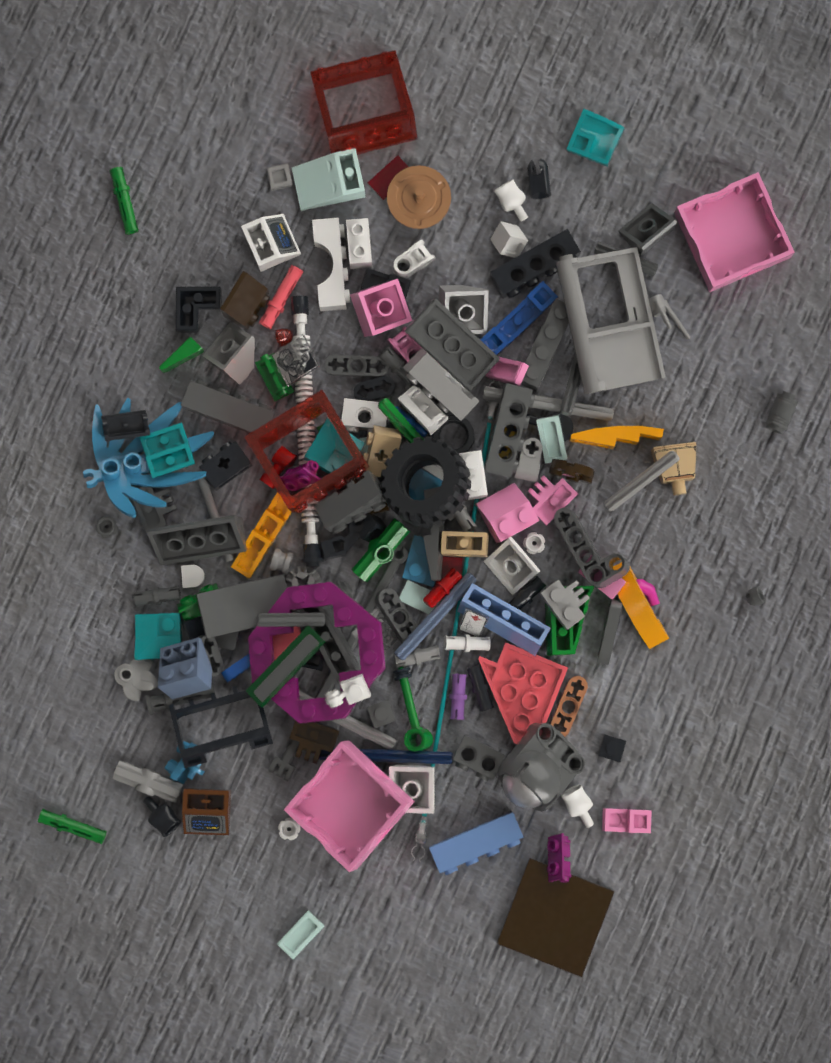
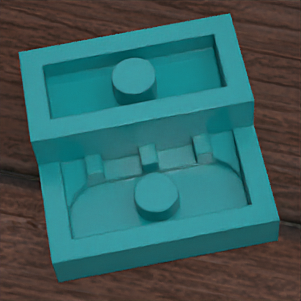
M182 422L152 432L148 436L140 437L152 478L195 464Z

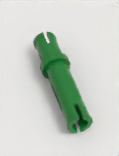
M115 167L109 170L114 189H112L113 195H116L125 234H134L139 232L129 195L130 186L126 183L123 167Z
M45 809L41 810L38 818V823L54 827L56 831H65L101 845L107 833L106 830L70 819L65 814L59 815Z

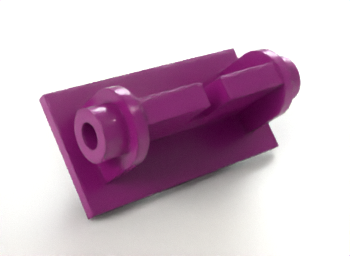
M309 460L302 467L298 466L288 469L283 476L276 480L286 489L294 492L321 480L316 476L319 465L316 461Z
M564 833L548 837V882L557 880L569 882V878H571L570 862L564 861V857H570L571 841L568 840V836H564Z

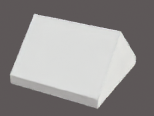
M512 537L507 539L484 560V563L512 595L540 572L539 568Z

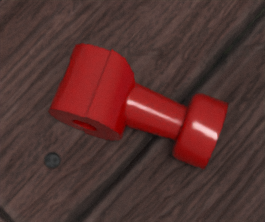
M281 446L271 460L274 465L269 474L263 473L259 480L274 489L278 484V481L275 479L284 469L293 466L297 455Z

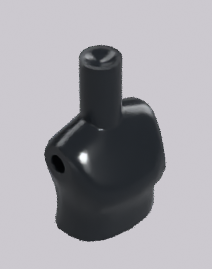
M150 796L143 800V803L152 812L148 822L162 834V837H167L179 827L181 821L167 803L158 806Z

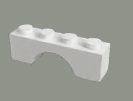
M339 218L312 220L315 247L325 250L333 260L331 275L326 281L317 285L320 311L346 309V303H350L349 289L345 290L344 281H348V269L343 268L342 260L347 259L346 246H341V238L345 237L344 224L339 223Z

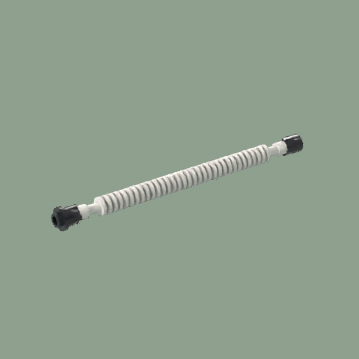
M293 296L290 298L291 315L294 316L297 336H293L292 339L295 341L293 346L297 355L301 359L304 353H301L300 350L308 348L309 351H306L308 357V353L311 351V347H307L311 345L310 341H308L310 336L305 333V324H307V315H309L308 296ZM298 338H300L304 347L300 348L301 346L297 341ZM294 353V354H293V357L296 358V359H294V361H295V360L298 361V359H297V357H296V355H295V353ZM307 361L302 364L304 366V369L306 368L305 365ZM298 364L297 370H298L299 368L302 370L303 367L301 368V367H300V364ZM312 370L295 379V386H298L295 388V392H298L295 393V397H297L296 403H299L296 405V409H300L296 410V414L299 415L296 416V419L300 420L297 422V426H301L297 427V431L300 432L297 433V437H301L298 439V443H302L298 444V448L302 449L298 450V454H301L298 456V459L303 460L299 462V466L307 462L304 460V456L315 438H311L315 436V432H310L315 430V427L312 426L315 425L314 421H312L314 415H310L314 414V410L311 409L314 408V404H312L313 398H309L313 397V392H310L313 391V387H311L313 384L312 381H308L312 380V375H310ZM316 483L301 488L305 490H300V494H305L300 496V499L305 500L301 502V506H305L301 507V511L306 513H301V517H306L302 519V523H306L307 535H305V544H303V559H301V563H306V567H319V562H324V558H321V544H318V535H316L315 523L320 522L319 518H315L319 516L318 512H315L317 510L314 506L319 503V501H314L318 499V495H314L318 493V489H313L318 487Z

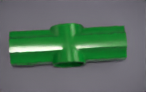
M394 518L379 537L370 541L367 552L351 570L364 582H368L382 564L392 560L393 551L409 534L410 530ZM384 547V550L377 554L378 550Z

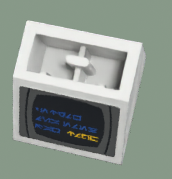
M284 214L261 217L241 226L260 272L301 255Z

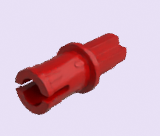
M451 568L440 582L437 581L435 583L436 586L424 597V603L428 607L433 608L445 595L450 594L449 591L462 579L461 574L454 568Z

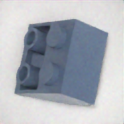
M200 637L160 648L158 688L171 699H176L211 689L212 667Z

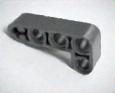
M561 508L556 511L554 515L555 523L590 584L597 588H604L624 577L629 572L630 564L620 554L614 553L601 559L579 517L572 510ZM566 516H569L568 521L570 525H572L573 527L570 528V526L564 523L566 521ZM576 534H581V540L578 543H573V537ZM589 552L592 553L591 560L585 563L583 561L584 555ZM621 560V568L619 570H614L613 564L616 561ZM597 572H602V579L594 582V575Z

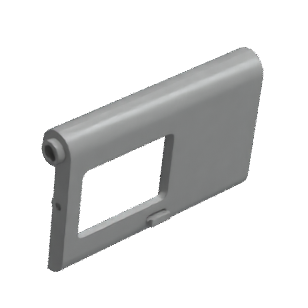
M629 248L581 258H573L572 254L559 257L560 261L556 262L584 394L665 378L638 248ZM613 262L616 265L627 321L625 323L592 329L588 324L577 270L578 268Z

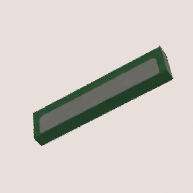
M308 625L246 692L263 708L320 649L325 641Z

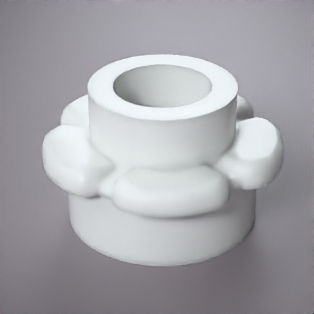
M532 532L524 539L523 546L530 554L541 553L545 548V539L541 534L538 535L536 532Z
M286 818L285 821H281L278 825L280 837L285 840H294L300 832V825L293 818Z

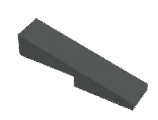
M440 487L423 490L425 499L433 496ZM433 523L431 528L432 534L423 536L431 580L437 582L442 580L443 555L441 554V540L444 524L437 526Z

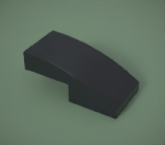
M367 268L360 290L398 279L406 300L411 280Z

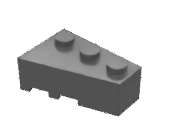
M367 470L363 473L365 478L356 484L354 481L346 484L347 489L340 493L335 492L315 505L326 530L331 533L341 532L347 528L346 525L350 522H359L370 511L376 512L386 506L383 498L384 492L380 487L381 482L376 475Z

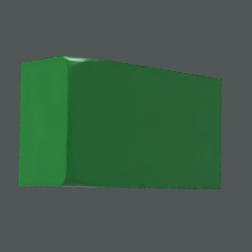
M189 337L159 366V369L166 373L202 354L204 350L192 337Z

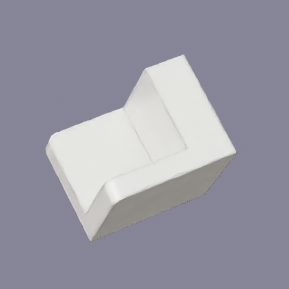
M501 221L491 237L492 243L501 255L513 258L521 254L528 242L519 226Z

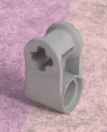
M529 438L524 442L514 478L537 482L542 453V444L538 439ZM531 443H534V447L537 448V451H534L532 454H529V450L526 449V446H529Z

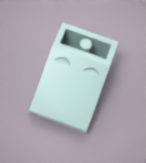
M356 148L335 152L292 167L301 211L365 198V189Z

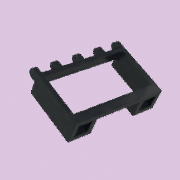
M236 686L232 687L234 694L216 698L214 692L210 694L212 700L194 704V700L190 699L188 700L190 706L175 710L173 704L169 705L184 767L189 768L206 763L205 754L249 742L251 750L273 744L264 707L262 708L258 705L264 727L185 749L178 721L179 718L251 698L246 690L238 692Z

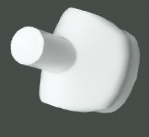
M514 179L494 190L504 211L514 210L521 222L528 218L521 206L526 197L516 186Z
M577 784L564 791L561 797L566 804L570 816H580L585 827H591L594 822L588 810L593 806V803L584 792L582 785Z

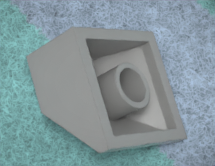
M464 285L439 286V302L473 334H487L489 290Z
M230 322L202 356L227 377L240 385L254 369L255 338Z

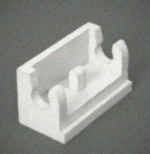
M415 385L398 397L401 405L430 435L449 419Z

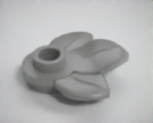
M133 659L129 664H122L116 668L114 672L115 681L122 686L123 693L128 699L139 701L141 691H150L158 686L155 676L149 672L153 664L152 659ZM123 671L129 672L130 677L128 679L122 677Z

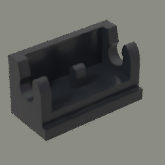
M146 410L101 416L105 441L150 435Z

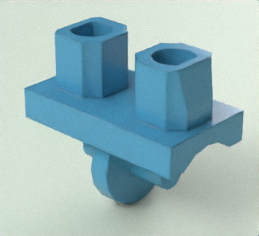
M184 742L185 749L197 746L192 742ZM171 759L165 766V769L171 774L170 778L182 784L185 783L187 778L192 780L196 773L203 776L205 772L200 768L202 764L185 768L182 759L179 763Z

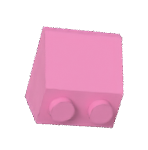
M398 279L350 294L364 337L374 336L412 321Z
M515 483L475 504L496 543H500L540 521L529 500Z

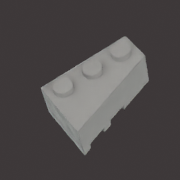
M422 348L403 367L408 372L406 377L415 385L419 382L424 386L422 391L430 399L433 397L439 400L437 405L445 413L450 410L460 421L479 402L476 397Z

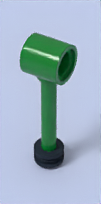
M400 667L398 670L393 671V674H396L394 680L400 681L411 729L404 736V744L410 751H426L433 744V735L429 730L419 725L408 678L412 677V674H409L410 667ZM418 734L422 739L420 745L416 743V736Z

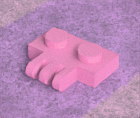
M543 475L540 479L546 486L543 487L540 483L536 482L534 486L540 492L537 494L535 490L530 488L528 493L538 502L533 509L537 517L547 526L554 519L556 511L565 508L578 493L563 478L554 486Z

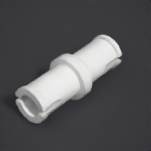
M469 634L464 636L445 635L443 647L444 650H463L464 652H470V650L489 651L490 637H470Z

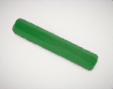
M384 398L378 403V408L409 443H413L414 438H422L388 398Z

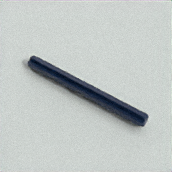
M359 749L372 762L451 764L453 761L452 752ZM321 750L319 760H326L331 752Z

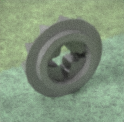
M297 566L289 572L286 578L287 587L299 586L296 577L305 579L310 576L307 582L308 585L321 583V578L315 569Z

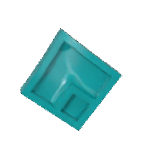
M583 108L566 150L608 167L625 127Z
M327 417L305 454L304 460L316 461L319 469L342 482L364 448L365 443Z
M181 613L135 614L134 660L160 659V648L182 642Z

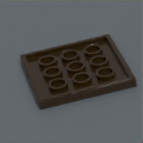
M529 858L497 944L582 977L614 891L572 874L569 882H560V880L548 882V865Z

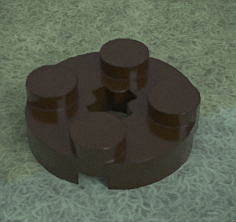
M552 459L549 474L560 477L564 475L568 481L576 483L581 481L592 484L595 472L594 469L578 463L571 464L567 463L566 460Z

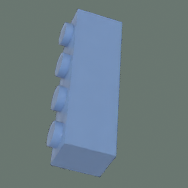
M473 583L457 610L463 615L469 610L486 617L485 628L536 656L551 629Z
M511 811L429 846L439 873L445 872V875L457 871L458 865L463 863L466 866L472 865L479 861V856L484 854L487 857L493 856L500 852L498 848L505 845L508 848L520 844L519 839L524 837L514 813Z

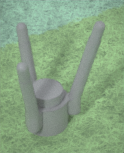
M662 294L649 298L651 312L654 317L661 316L670 330L672 326L665 314L668 312L686 339H690V335L670 308L667 300L663 299Z

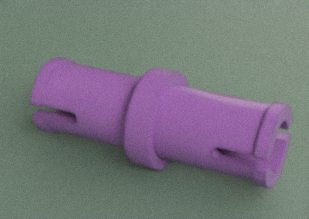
M452 674V694L449 695L451 699L450 719L464 720V705L467 699L465 694L467 674Z

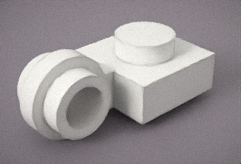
M363 674L342 681L340 685L343 691L339 692L338 689L327 692L325 694V701L327 705L333 708L343 703L342 699L346 697L348 704L351 705L371 697V693Z

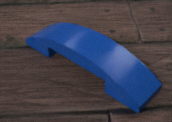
M542 281L511 313L480 340L498 355L521 335L558 296Z

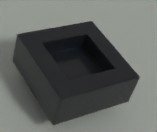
M604 734L598 756L621 762L626 741Z

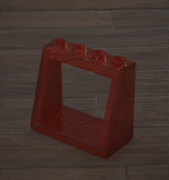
M396 50L385 51L378 55L362 57L350 62H341L334 66L318 68L310 72L331 154L356 148L358 155L418 139L415 116ZM387 74L392 75L401 111L333 128L324 90Z
M320 390L245 436L255 456L292 513L304 511L308 508L309 503L314 500L320 501L328 495L327 492L334 488L336 490L342 488L347 484L348 479L353 476L355 478L360 477L370 467L323 390ZM326 412L354 459L291 496L263 450Z

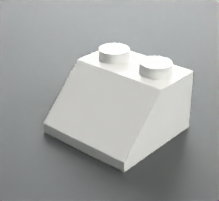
M399 764L390 766L389 778L415 801L406 813L434 814V767Z

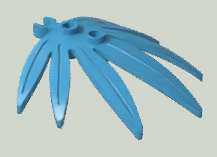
M130 398L126 399L119 413L131 412ZM181 402L172 406L148 425L150 433L170 427L182 408ZM95 405L92 442L99 470L86 469L83 471V477H93L91 481L86 482L87 488H93L98 482L103 481L110 501L123 514L132 518L136 517V511L127 497L151 507L167 506V503L131 485L171 487L190 483L206 476V471L174 472L152 478L151 474H147L150 473L145 453L140 456L138 455L144 451L140 437H136L122 453L119 451L125 439L112 440L107 448V441L104 439L101 416L103 415L99 405ZM213 431L188 438L192 454L214 436Z

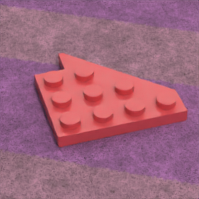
M505 642L497 663L479 656L478 661L512 741L518 744L532 723L547 722L568 667L538 655L534 656L524 649ZM540 729V731H539V736H540V737H541L542 732H543L542 729Z

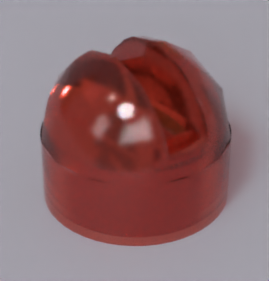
M286 328L275 330L279 347L286 346L292 341L293 335L290 330Z

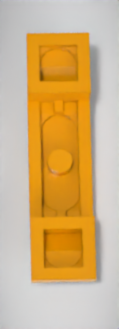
M622 562L613 566V569L619 570ZM630 567L629 572L622 577L626 583L617 595L648 648L651 649L668 640L669 636L660 620L654 614Z

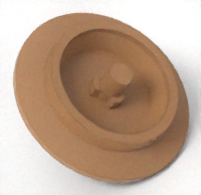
M411 166L400 171L392 179L387 191V203L393 217L402 225L413 229H425L436 225L445 217L451 204V191L446 179L435 169L427 166Z

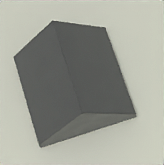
M651 203L618 231L632 248H638L639 257H641L672 232L677 221Z

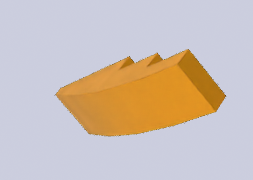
M645 426L594 428L571 434L569 441L614 449L616 441L633 445L638 444L639 437L660 441L664 429Z
M281 488L277 491L269 507L264 511L256 527L247 538L246 552H240L237 555L231 568L249 579L252 577L290 517L299 499Z

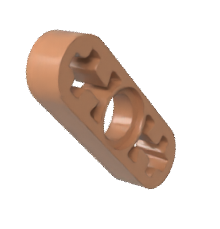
M574 676L569 679L550 722L552 726L560 723L561 718L557 717L558 713L565 717H571L570 722L565 720L563 723V727L566 730L560 733L564 737L568 735L588 688L587 681L581 676ZM578 680L581 681L580 685L583 686V690H578L575 695L580 697L579 701L573 697H566L567 692L572 694L574 690L571 683H576ZM567 700L572 701L575 705L574 711L570 714L562 710V704Z

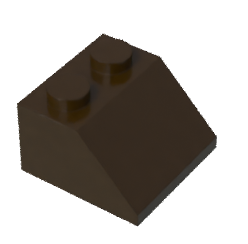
M243 271L220 308L224 318L247 331L249 326L253 327L259 318L257 313L260 308H265L270 300V296H268L269 290Z

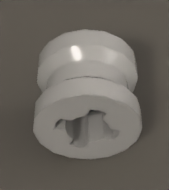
M276 548L270 570L275 571L278 569L283 574H288L294 553H283L281 549Z

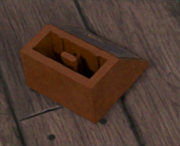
M183 789L182 817L184 834L229 835L231 790Z

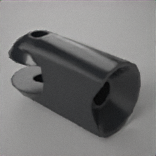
M541 158L539 159L540 174L536 175V167L533 160L527 166L530 196L532 199H544L551 196L548 165Z

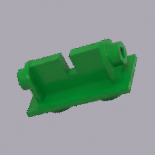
M275 353L271 355L265 354L255 364L276 402L294 393V390L290 383L287 385L273 357Z
M216 583L213 585L208 584L202 587L199 590V593L213 591L219 588ZM196 594L185 596L177 604L179 613H181L185 621L200 616Z

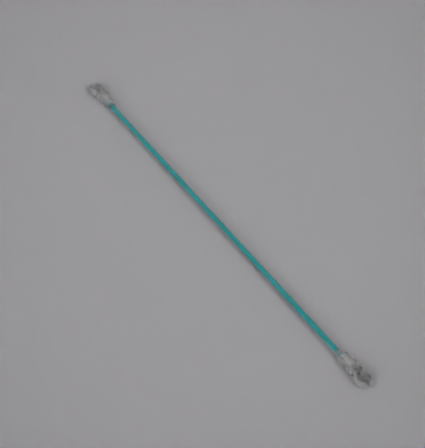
M487 400L486 403L487 427L482 451L483 466L486 460L491 424H493L496 409L499 407L498 401ZM479 499L474 500L471 518L474 523L476 521L477 507L475 504L479 502ZM465 557L462 577L467 573L469 557ZM463 597L457 602L452 636L457 635L460 613L457 610ZM449 650L433 751L438 750L454 650ZM422 813L414 836L415 843L422 845L427 841V813Z

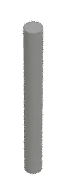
M206 476L198 479L197 481L211 519L220 518ZM233 554L224 555L226 563L235 560Z

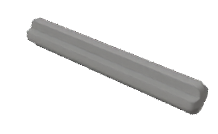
M675 451L668 452L604 502L607 509L614 511L673 466L680 459Z

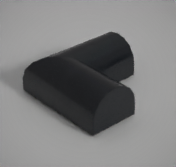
M176 287V332L197 333L199 310H220L222 306L221 287Z

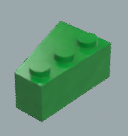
M577 586L573 588L574 592L581 587L584 589V592L578 596L581 599L584 595L590 597L594 586ZM589 600L579 606L584 615L587 613ZM545 603V625L551 628L546 637V656L575 654L584 618L568 630H565Z

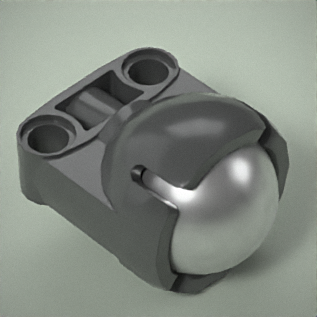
M532 723L528 727L527 733L499 765L497 774H499V779L503 784L507 798L513 804L542 812L551 808L575 776L584 770L585 761L577 749L551 724ZM540 729H542L543 735L541 738L539 736ZM570 759L572 760V767H571V768L569 767V761H570Z

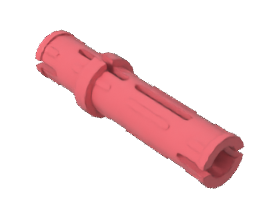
M293 265L290 266L272 300L268 301V307L259 324L272 329L279 314L283 313V307L303 274L301 269Z

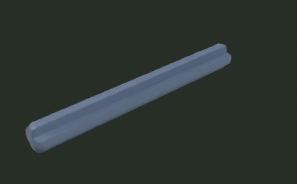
M466 573L451 589L450 594L440 601L396 649L394 654L400 660H405L464 596L471 584H475L477 579L471 573Z

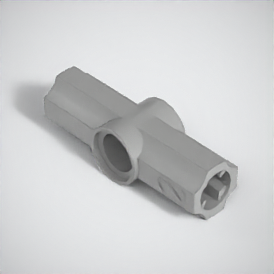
M119 761L113 775L114 780L133 786L137 791L151 796L156 795L177 803L183 788V784L162 777V774L147 768L141 769L125 761Z

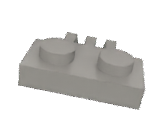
M556 580L539 593L565 630H568L585 617L579 606L590 599L588 595H584L579 599L578 596L584 592L582 587L574 592L573 588L579 584L577 580L564 588L559 580Z

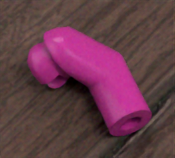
M637 579L636 581L644 595H646L650 606L660 604L654 585L643 579Z

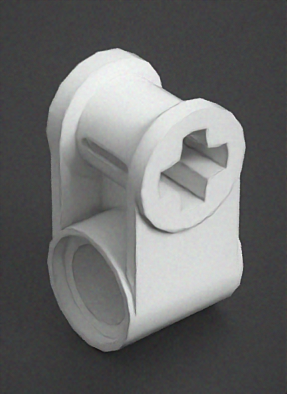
M420 240L395 259L393 265L394 275L407 279L432 263L436 257L428 252L424 246L425 242ZM400 263H406L409 269L407 271H400L397 266Z

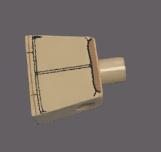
M696 442L653 447L651 453L654 463L670 451L677 453L680 458L679 461L659 475L661 484L672 483L673 495L687 494L685 481H691L695 478Z

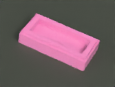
M499 357V361L486 374V377L489 379L520 386L529 366L523 362Z

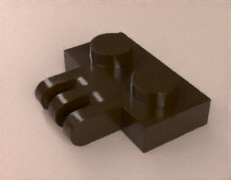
M295 720L289 739L300 742L295 757L300 758L302 750L306 751L304 760L308 761L310 754L313 753L315 755L312 763L317 764L321 750L333 752L340 731L314 722L298 723Z

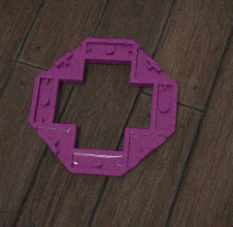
M333 582L287 587L268 613H292V610L333 605L335 627L357 625L361 670L339 672L340 684L342 681L363 674L369 689L373 681L385 669L381 622ZM257 626L250 634L248 642L252 683L275 661L273 635L294 633V627ZM291 678L272 698L277 705L298 723L346 719L356 704L349 705L346 697L342 699L343 703L333 708L326 704V697L300 700L298 678Z

